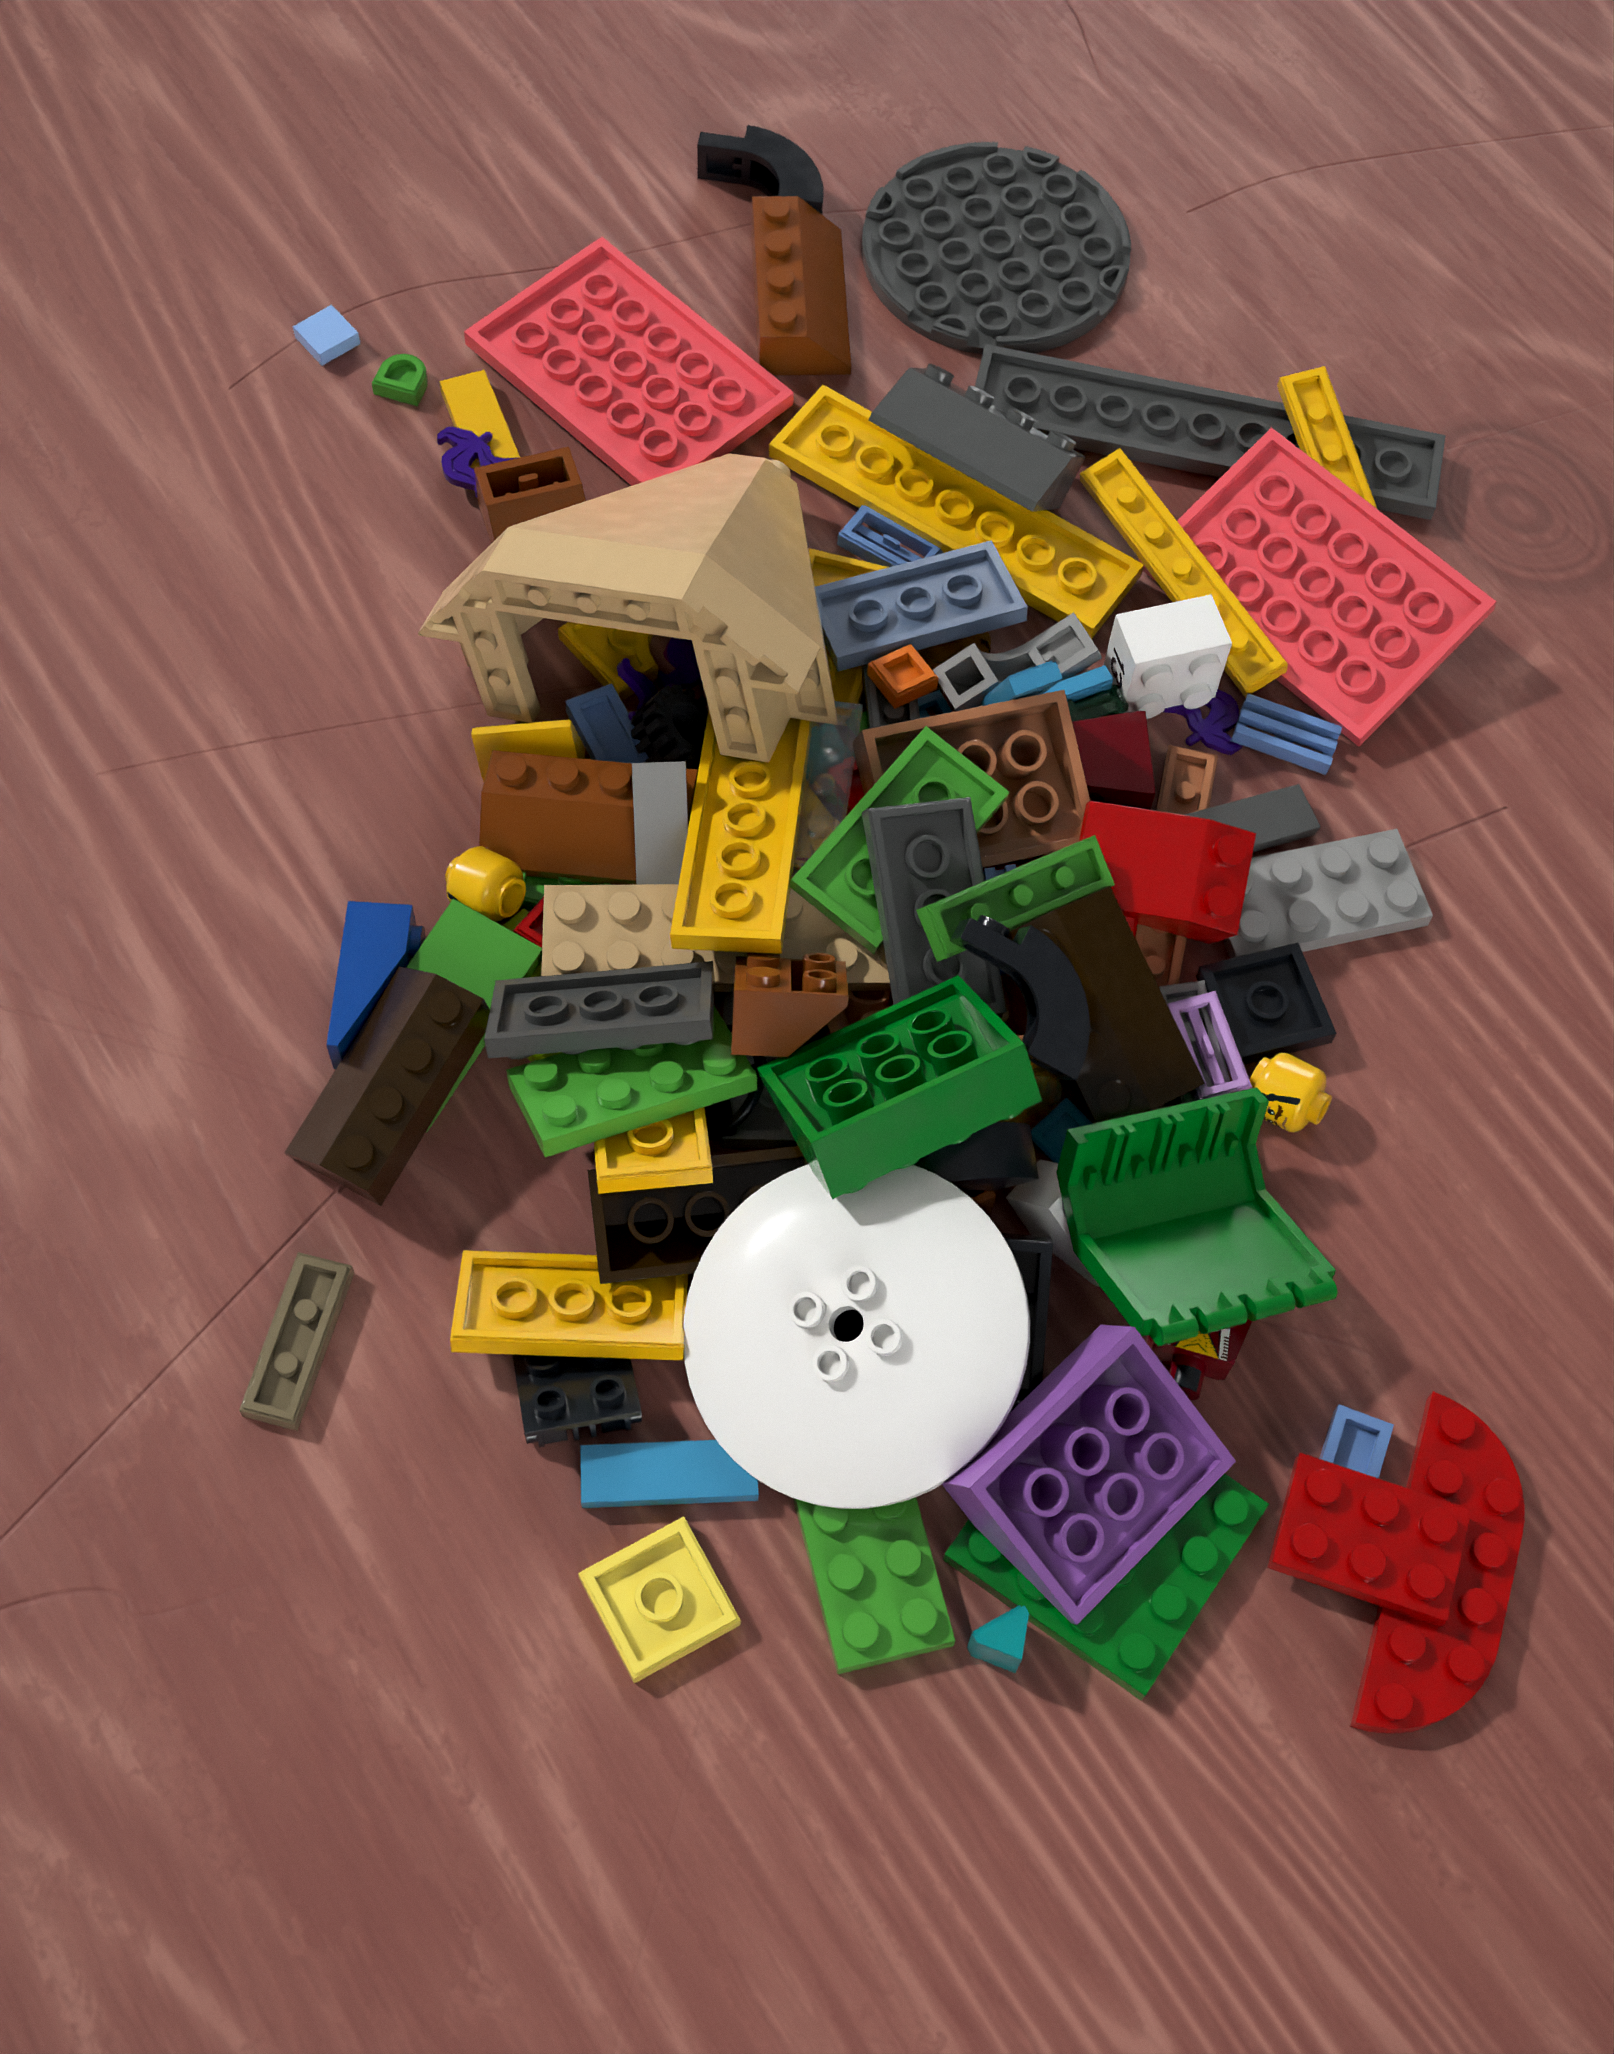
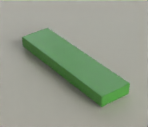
M1094 835L916 911L938 962L965 951V949L950 941L959 922L962 920L973 918L977 921L980 915H984L998 921L1011 931L1059 907L1109 886L1112 887L1115 884L1097 838Z

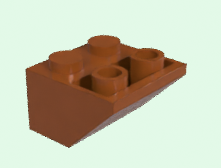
M569 446L474 468L478 505L491 544L510 526L586 501L583 485Z
M748 952L747 957L736 956L731 1055L789 1057L848 1006L846 961H836L834 956L825 953H808L803 955L802 959L780 958V954Z

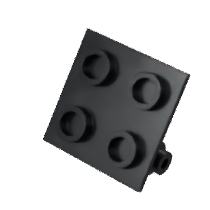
M512 1355L527 1444L538 1442L540 1448L545 1447V1444L568 1440L567 1429H572L574 1441L580 1440L578 1427L589 1425L591 1438L597 1437L595 1424L601 1423L602 1433L623 1429L629 1431L632 1430L631 1424L642 1422V1411L631 1359Z

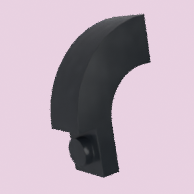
M747 125L745 138L700 132L697 144L698 179L746 185L758 189L767 196H798L823 215L824 191L821 175L813 160L797 144L778 133Z
M980 915L977 921L973 918L960 921L950 941L1004 971L1016 983L1023 995L1027 1011V1024L1022 1042L1025 1044L1030 1062L1062 1080H1077L1087 1054L1090 1019L1082 983L1067 956L1050 938L1031 925L1020 928L1012 941L1007 938L1010 930L987 916Z
M996 1122L973 1133L967 1140L957 1144H949L920 1158L914 1164L949 1181L961 1191H997L1039 1179L1030 1124L1019 1122Z

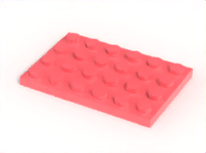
M602 236L464 331L465 344L631 486L726 455L793 406L794 392Z
M1272 427L1177 520L1287 662V672L1276 678V680L1326 721L1341 726V733L1358 747L1494 611L1497 602ZM1144 566L1142 571L1156 581Z

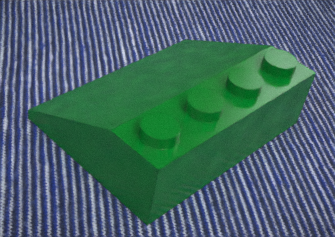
M959 975L794 1051L789 1057H779L757 1067L760 1078L811 1170L832 1199L843 1194L857 1192L870 1181L896 1169L910 1167L918 1162L920 1158L949 1144L961 1143L967 1140L973 1133L1000 1120L1014 1118L1022 1113L1024 1109L1042 1101L1025 1044Z

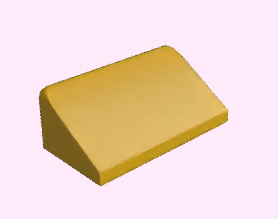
M570 719L472 728L471 736L483 781L485 780L492 750L585 759L586 748Z

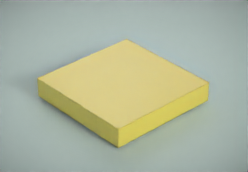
M685 1517L672 1522L578 1573L587 1595L634 1684L741 1624L738 1614Z

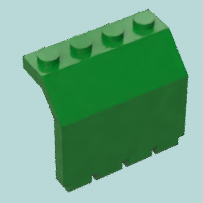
M1257 1087L1067 1129L1056 1174L1073 1251L1127 1323L1135 1327L1142 1337L1149 1335L1158 1346L1196 1337L1199 1331L1202 1334H1208L1245 1324L1247 1318L1250 1321H1256L1293 1311L1295 1306L1297 1308H1304L1334 1300L1337 1297V1286L1333 1280L1335 1268L1266 1190L1256 1141L1269 1100Z

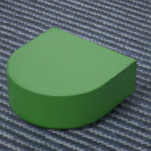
M397 354L387 358L381 364L372 381L373 394L418 406L428 385L424 363L416 356L410 354Z

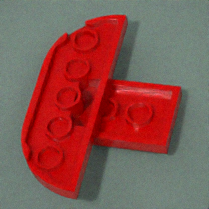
M1434 1391L1426 1400L1406 1487L1301 1452L1294 1461L1267 1567L1274 1571L1378 1605L1350 1725L1352 1728L1363 1731L1397 1734L1423 1729L1459 1710L1479 1691L1489 1676L1496 1660L1525 1522L1523 1490L1519 1475L1509 1453L1497 1435L1476 1414L1462 1404Z

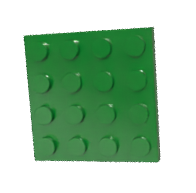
M1224 1473L1077 1625L1070 1623L969 1519L945 1552L942 1560L1009 1608L1013 1609L1019 1605L1021 1607L1025 1605L1029 1612V1622L1142 1701L1269 1506V1503Z

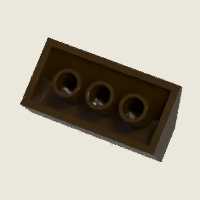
M1111 886L1059 907L1010 931L1007 938L1012 941L1020 928L1030 925L1044 933L1063 951L1080 978L1089 1009L1090 1032L1087 1054L1076 1082L1096 1123L1151 1111L1205 1084Z
M399 966L286 1149L285 1154L375 1204L382 1206L486 1033L490 1009L485 1000L438 974Z
M799 1146L711 1156L713 1183L598 1194L596 1169L588 1170L600 1284L695 1273L701 1257L713 1236L735 1209L764 1185L785 1173L808 1165Z

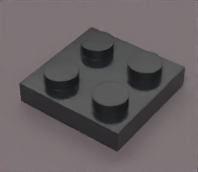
M1298 942L1199 966L1196 974L1197 981H1205L1207 993L1216 991L1244 1065L1261 1061L1264 1057L1273 1058L1279 1053L1289 1054L1333 1042L1337 1033Z

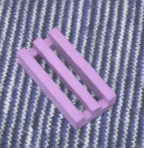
M1216 991L1167 1003L1203 1077L1180 1013L1185 1012L1196 1038V1044L1204 1066L1213 1086L1207 1087L1205 1082V1084L1191 1090L1195 1101L1251 1089L1252 1085ZM1206 1007L1233 1081L1225 1083L1200 1017L1199 1008Z

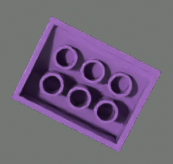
M1100 1325L1009 1413L999 1432L985 1450L966 1467L945 1481L942 1486L972 1524L1070 1623L1077 1625L1219 1480L1236 1460L1135 1327Z

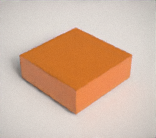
M911 644L868 663L867 675L894 709L937 690L938 676Z

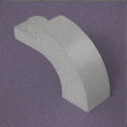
M1073 612L1017 648L991 654L980 651L975 643L934 668L933 671L938 676V683L956 711L982 706L981 701L983 697L1009 675L1052 661L1057 662L1063 678L1060 681H1063L1080 673L1100 660L1102 656Z

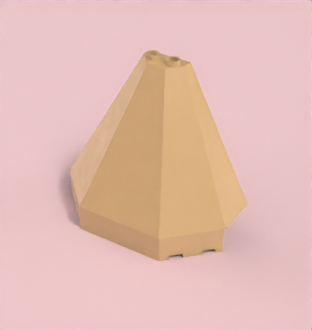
M726 454L510 526L442 592L418 632L420 636L460 643L467 666L472 670L487 716L527 723H533L541 708L527 668L529 660L521 635L542 619L547 618L692 640L720 755L769 763L790 718L839 725L798 486L790 478L791 472L789 468L778 460Z

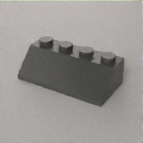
M930 363L926 369L909 367L872 411L868 421L1032 512L1059 509L1086 457L1073 450L1076 442L1071 438L1054 430H1050L1048 435L1032 427L1035 419L1014 408H1009L1007 413L992 405L995 399L992 395L974 386L969 385L967 390L951 383L954 378L953 374Z

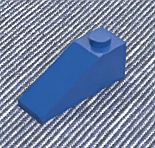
M348 901L326 1043L333 1069L338 1067L399 966L406 968L425 940V928L416 924L412 905Z

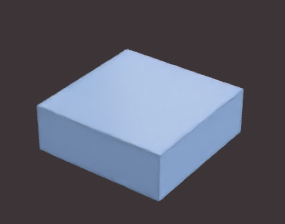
M332 305L293 326L295 338L321 366L360 344L359 333Z

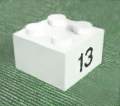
M1212 594L1116 614L1104 665H1106L1114 678L1110 696L1117 714L1146 711V718L1150 719L1159 715L1168 707L1183 704L1187 709H1195L1215 698L1232 641Z

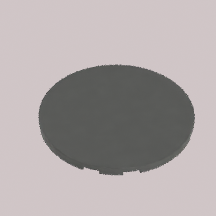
M973 142L940 148L915 158L896 171V176L884 187H879L866 211L862 231L861 252L866 276L880 301L903 324L922 336L950 348L982 355L985 344L1029 353H1039L1060 347L1082 337L1095 328L1112 311L1121 297L1127 281L1130 266L1131 240L1125 218L1118 205L1100 183L1085 171L1080 170L1076 172L1059 163L1058 156L1025 146L1024 151L1010 148H998V142Z

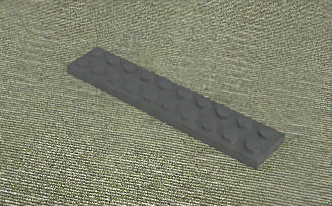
M985 344L975 387L992 395L995 398L992 405L1007 413L1009 408H1014L1035 419L1032 427L1048 435L1050 430H1054L1071 438L1076 442L1074 449L1109 455L1121 448L1129 460L1221 478L1271 427L1299 448L1284 404L1281 402ZM1343 415L1377 509L1431 520L1436 509L1446 435Z

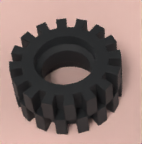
M674 684L671 688L668 685L663 687L635 712L636 715L631 719V724L635 726L631 730L632 739L640 740L635 748L638 754L644 752L649 758L644 761L645 763L686 761V769H699L708 717V709L705 707L707 700L703 696L696 700L693 689L688 687L683 691L681 685Z

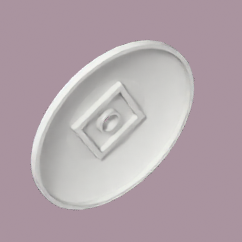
M809 1164L785 1173L761 1187L729 1215L704 1251L688 1292L683 1324L685 1331L684 1362L689 1385L698 1410L720 1446L738 1465L770 1488L801 1501L839 1509H867L908 1501L942 1485L985 1450L999 1432L1014 1405L1026 1370L1030 1345V1315L1027 1294L1016 1259L1002 1233L989 1216L967 1194L942 1177L915 1165L896 1169L868 1182L864 1188L857 1192L843 1194L834 1199L829 1196ZM847 1310L859 1311L864 1323L861 1334L849 1342L839 1341L834 1333L836 1318Z

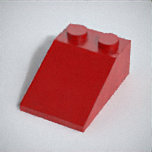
M1096 801L1086 803L1079 841L1094 835L1096 836L1115 884L1111 888L1126 917L1138 919V924L1207 944H1212L1238 934L1256 833L1206 818Z

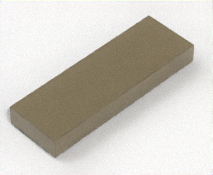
M300 1252L297 1253L239 1411L242 1417L298 1431L354 1276V1270L351 1265Z

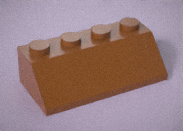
M798 196L752 197L751 239L758 364L773 376L851 375L852 366L841 229Z
M492 750L481 791L479 846H483L516 862L522 872H526L527 876L552 879L565 877L580 879L582 882L637 885L632 763ZM686 769L688 827L698 775L697 769Z

